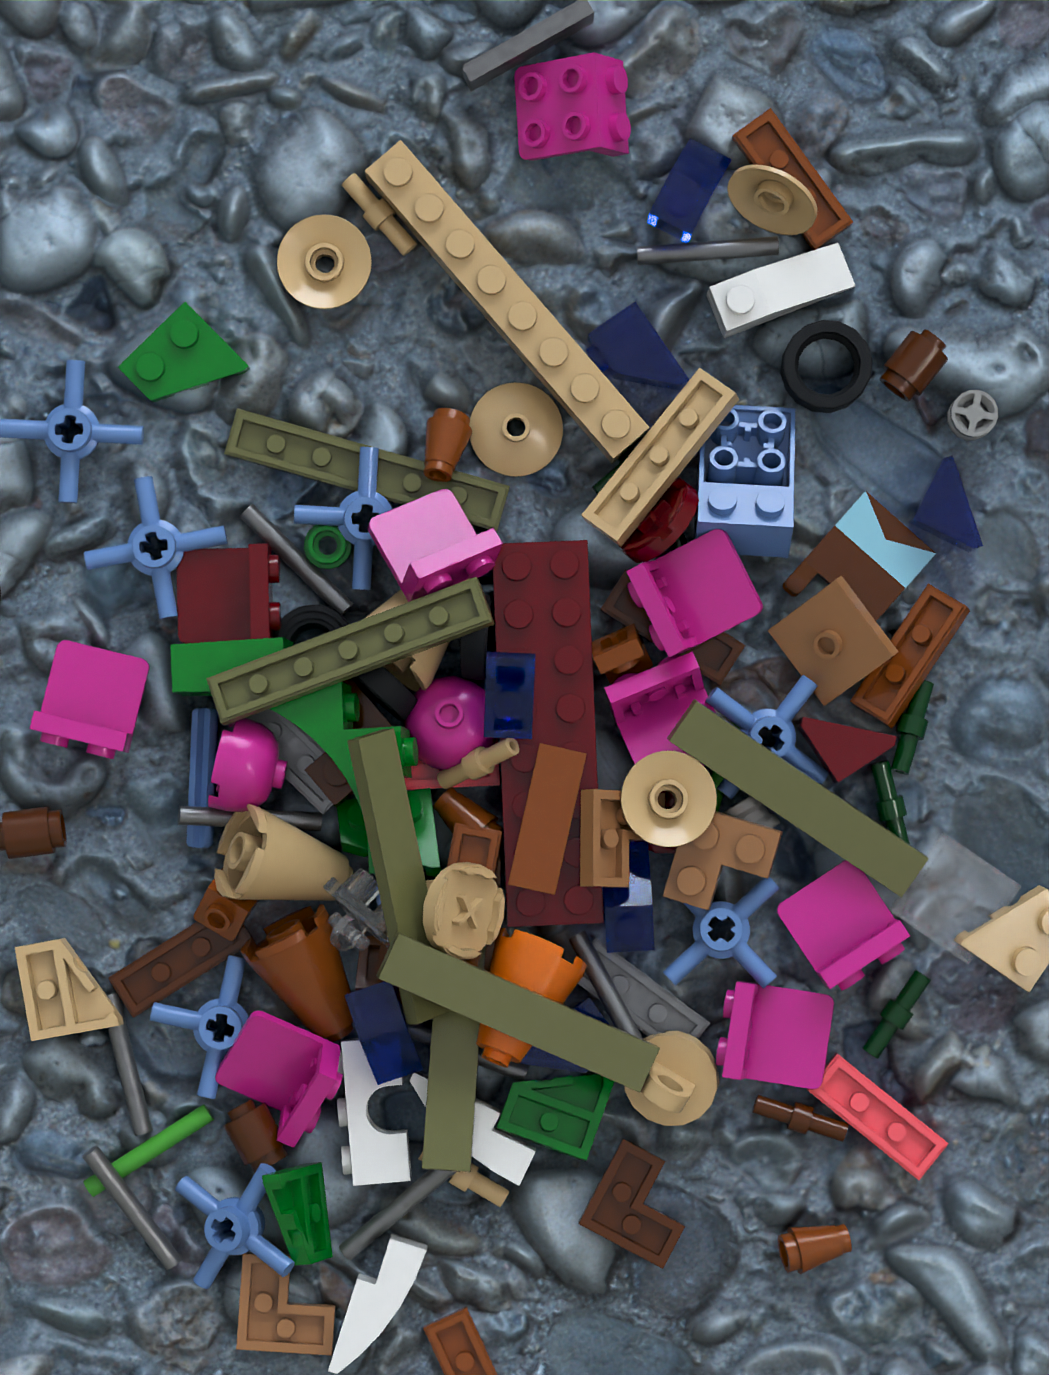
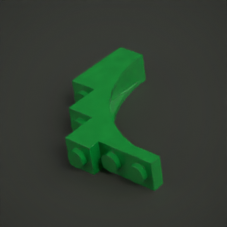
M284 637L171 644L172 692L181 696H212L206 678L291 647L293 642ZM344 682L270 708V710L296 724L332 758L350 785L360 808L361 804L347 740L381 729L394 728L404 778H412L411 766L418 765V744L416 737H410L409 729L402 726L353 729V722L359 721L360 716L359 698L357 693H351V686ZM368 843L369 874L375 875Z

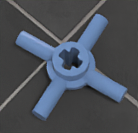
M66 360L64 404L53 409L45 421L0 420V438L44 440L50 451L61 458L58 498L60 503H77L80 459L91 454L98 443L143 445L144 426L99 424L94 413L83 406L85 361ZM76 420L75 424L83 429L82 435H74L73 443H68V439L61 435V430L68 429L71 421Z
M360 447L358 490L348 495L339 507L295 505L294 524L338 526L343 537L354 544L352 589L371 590L373 546L376 545L369 532L358 531L359 524H352V514L359 513L364 504L371 505V513H378V515L392 510L387 499L376 492L379 448Z
M153 477L134 479L142 523L134 528L127 544L85 551L87 570L131 562L137 570L152 576L159 619L177 617L178 612L170 573L179 566L184 552L228 544L225 526L180 533L171 523L160 520ZM157 536L161 542L168 543V549L161 551L162 558L157 560L150 553L144 552L145 545H151L150 538Z
M805 675L800 677L776 710L765 708L751 713L718 687H715L709 694L705 702L737 725L741 731L762 744L763 739L758 735L760 729L771 730L772 726H774L775 729L772 732V736L776 739V742L772 747L764 744L765 747L820 784L828 777V771L795 747L796 732L791 721L818 687ZM725 778L717 787L719 791L731 800L740 790V788Z
M770 877L768 879L762 878L735 905L729 902L718 901L713 902L709 910L683 903L696 916L693 923L695 942L672 962L663 973L676 986L707 956L718 959L733 956L764 989L777 975L747 944L750 935L748 918L780 889L779 886ZM716 918L719 922H723L728 918L732 921L734 925L730 929V932L734 935L732 940L726 942L725 939L719 938L714 942L708 935L713 931V928L708 925L711 920Z
M228 955L219 998L205 1003L198 1012L157 1002L153 1003L150 1021L193 1030L197 1043L207 1051L197 1095L201 1097L216 1099L219 1086L215 1079L217 1070L249 1018L247 1011L237 1002L246 965L245 958ZM220 1014L227 1015V1024L234 1026L233 1034L227 1033L224 1035V1040L216 1038L217 1030L210 1027V1021L218 1020Z
M266 1163L259 1165L241 1198L230 1197L218 1201L189 1176L183 1177L177 1184L175 1191L208 1216L205 1221L204 1232L208 1243L212 1247L193 1278L198 1286L209 1289L229 1255H242L249 1251L282 1277L287 1276L293 1269L295 1262L262 1236L265 1230V1217L262 1210L258 1207L266 1193L262 1175L276 1172L272 1166Z

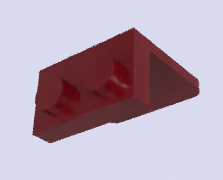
M268 543L248 544V548L198 549L184 552L183 559L177 567L178 638L181 642L186 644L272 638L273 631H281L280 602H273L272 583H280L279 555H272V549Z

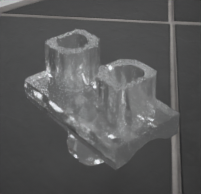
M359 868L343 884L332 877L323 888L336 899V904L347 914L343 917L338 912H335L329 917V924L333 927L330 936L331 944L341 952L348 951L353 947L363 951L370 944V940L365 936L366 931H368L384 946L389 948L390 943L382 905L380 904L374 911L368 907L379 894L377 881L362 868Z

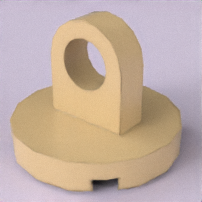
M459 862L453 863L440 871L434 880H426L428 892L423 905V926L427 940L433 948L465 960L474 959L482 953L478 951L482 950L486 944L491 945L494 942L504 920L505 898L502 888H497L496 881L493 879L497 877L492 870L476 863Z
M666 1031L665 1033L652 1034L644 1038L643 1040L658 1046L660 1050L641 1091L638 1092L624 1086L625 1093L633 1108L647 1120L664 1126H681L699 1119L712 1105L719 1086V1072H717L715 1059L710 1049L696 1037L680 1031Z

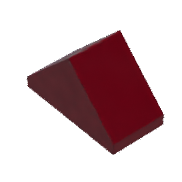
M807 717L799 718L798 723L799 731L825 770L829 772V776L834 783H839L895 746L897 738L894 735Z

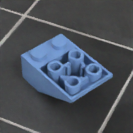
M735 405L699 449L696 484L699 502L695 512L694 539L714 529H721L728 533L738 555L789 557L794 527L795 408Z

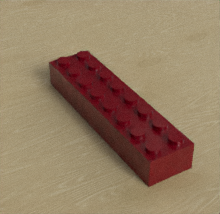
M588 540L503 543L493 567L500 741L512 737L519 745V753L501 762L508 927L604 923L602 887H580L581 790L598 789ZM540 743L587 753L555 895L508 885Z

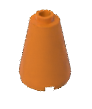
M501 928L495 939L489 972L563 1004L584 976L587 964L578 956L575 957L573 964L561 958L565 950L564 948L543 938L514 929L510 938L506 928ZM482 1023L479 1025L476 1044L483 1049L481 1057L493 1064L508 1068L510 1061L520 1063L532 1047L528 1043Z

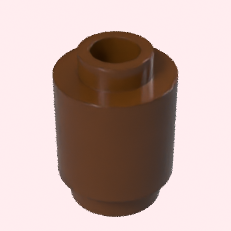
M926 329L921 334L910 331L884 364L885 372L879 378L880 381L891 392L907 402L915 394L920 396L948 361L947 356L943 353V350L946 348L945 343Z
M49 806L3 812L2 822H0V851L6 850L9 859L55 853L56 848L66 847V827L61 809L50 810Z
M250 1099L227 1112L231 1121L223 1125L244 1165L250 1164L254 1173L261 1163L271 1166L288 1156L283 1146L284 1144L277 1141L278 1125L265 1102L256 1106L253 1100Z

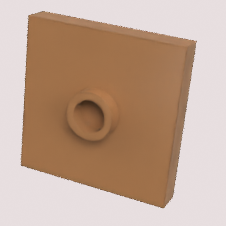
M842 575L767 630L801 676L805 675L818 685L814 694L823 706L830 703L899 652Z

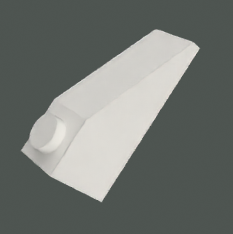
M835 243L753 269L710 286L706 296L722 336L727 338L855 287V283L839 243Z

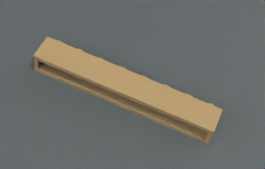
M402 140L398 141L365 170L368 183L395 210L400 220L611 464L617 461L622 454L646 435L650 428Z

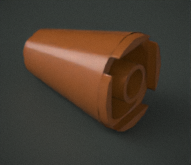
M319 904L316 913H314L311 906H308L280 918L263 929L267 936L256 945L251 937L243 945L241 952L245 961L311 1033L334 1042L352 1032L354 1029L352 1023L358 1015L330 914L327 912L324 904Z

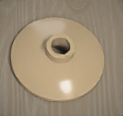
M747 165L737 169L728 182V196L733 206L745 219L759 228L780 235H798L809 230L816 220L817 205L812 194L800 181L782 170L765 165Z
M314 215L299 221L285 234L278 249L277 269L283 286L294 299L308 307L333 309L349 303L364 289L371 273V252L364 235L351 222L338 216ZM330 257L333 259L334 267L330 272L323 273L316 268L317 261L320 258Z
M506 383L491 389L477 402L470 417L469 426L472 429L470 442L475 454L489 469L505 476L521 477L540 471L552 461L562 442L563 422L557 405L544 391L530 384ZM518 419L524 423L525 431L523 434L512 436L508 433L507 425L511 420Z
M660 751L642 758L630 769L622 785L620 800L624 818L637 836L656 846L677 847L695 840L708 828L716 811L717 794L710 773L698 760L682 752ZM662 791H668L674 796L675 802L671 809H664L659 805L658 796Z

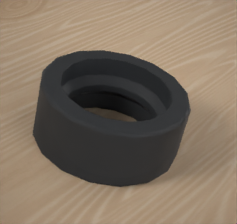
M821 320L805 325L792 336L782 355L780 374L785 390L797 404L812 412L831 413L847 408L861 396L871 378L872 357L867 342L856 329L840 321ZM821 339L835 340L843 344L851 353L854 362V372L849 384L841 391L833 394H819L809 389L801 380L798 370L799 358L803 350L812 342Z

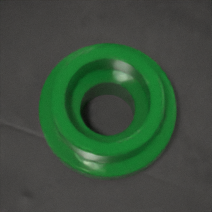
M315 525L308 531L304 540V551L307 558L312 564L321 569H334L346 562L351 553L352 544L343 537L338 526ZM326 537L334 538L337 542L335 552L330 555L321 553L319 549L321 540Z

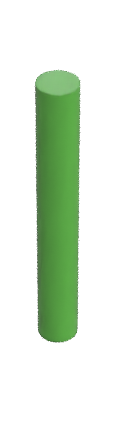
M203 1104L111 1164L123 1179L212 1122L214 1118L207 1106ZM95 1174L83 1181L92 1197L106 1189Z

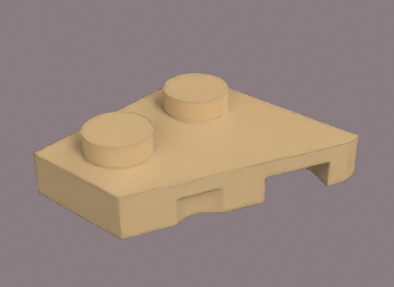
M1040 885L1020 896V899L1014 905L1004 906L989 915L991 920L971 932L964 930L953 940L1027 992L1031 991L1049 964V890Z
M66 938L15 947L31 1041L124 1024L123 1017Z

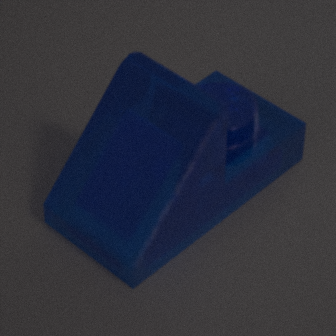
M487 652L484 737L532 739L536 654Z

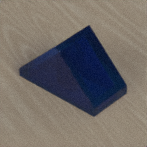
M952 455L938 463L909 523L967 552L979 549L983 544Z

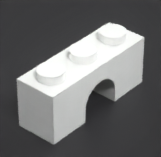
M400 1034L343 1039L341 1041L342 1050H340L338 1072L343 1074L342 1079H344L346 1098L337 1099L339 1127L348 1126L350 1146H341L343 1174H352L353 1186L411 1181L412 1171L408 1129H383L373 1122L368 1111L369 1098L376 1090L385 1086L403 1085Z

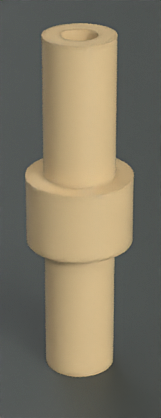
M356 173L350 175L341 186L365 212L362 217L375 231L380 229L403 256L408 254L415 248L417 243L394 218L395 210L384 198L379 200Z
M508 737L488 748L477 747L463 757L460 764L440 771L437 775V780L444 789H449L469 778L478 780L492 773L495 765L519 753V745L514 738Z
M423 1151L418 1158L420 1161L423 1158ZM471 1163V1172H456L450 1177L448 1183L464 1192L468 1188L498 1207L502 1206L509 1194V1190L477 1172L479 1167Z

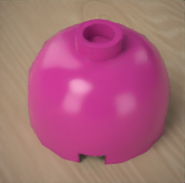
M457 676L435 678L426 691L420 687L414 696L418 701L408 718L404 721V726L410 730V737H416L418 760L424 764L426 763L430 767L442 771L460 764L461 759L475 748L480 746L488 748L495 744L499 732L496 706L488 693L473 681Z
M249 718L228 724L229 727L233 728V731H222L211 777V783L217 784L216 791L219 793L218 797L208 796V807L230 812L248 811V804L260 806L266 802L273 787L278 789L283 787L288 761L279 759V742L274 733L265 725Z

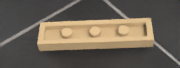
M699 367L581 514L584 520L622 547L739 401L737 394Z

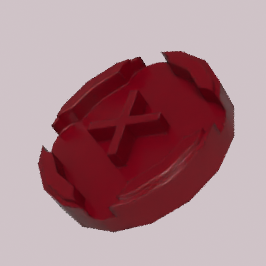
M676 478L623 546L620 547L623 549L621 551L636 563L648 562L662 554L675 543L695 515L699 502L697 491L683 479Z

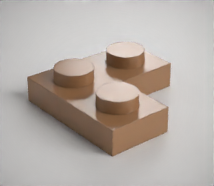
M581 790L580 887L629 888V840H644L631 830L624 818L621 808L620 790ZM660 793L658 803L664 809L665 793Z
M715 811L714 817L704 833L690 843L677 846L663 897L705 910L711 909L723 865L768 879L783 831Z
M252 1252L242 1254L236 1350L332 1356L336 1305L288 1302L290 1273L282 1277Z

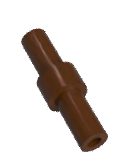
M757 1095L752 1109V1113L786 1123L789 1130L804 1135L808 1130L842 1142L845 1139L849 1125L848 1123L814 1113V1107L795 1102L792 1106L761 1095Z

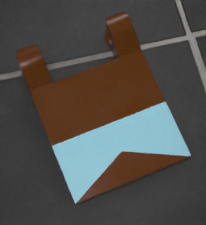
M865 491L786 579L782 588L790 596L796 597L816 575H819L828 584L842 575L875 621H877L936 553Z

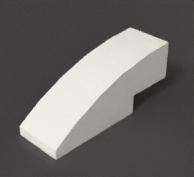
M415 1069L410 1082L426 1107L428 1075ZM476 1098L472 1157L491 1171L520 1186L536 1152V1147L494 1128L501 1110Z
M391 1234L378 1278L359 1273L328 1372L338 1374L358 1358L382 1333L401 1307L413 1285L427 1251V1244Z

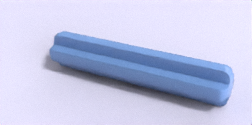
M195 708L192 711L188 806L208 807V796H215L216 784L211 783V777L217 754L219 715L214 708ZM187 825V845L192 848L211 847L213 845L214 826Z

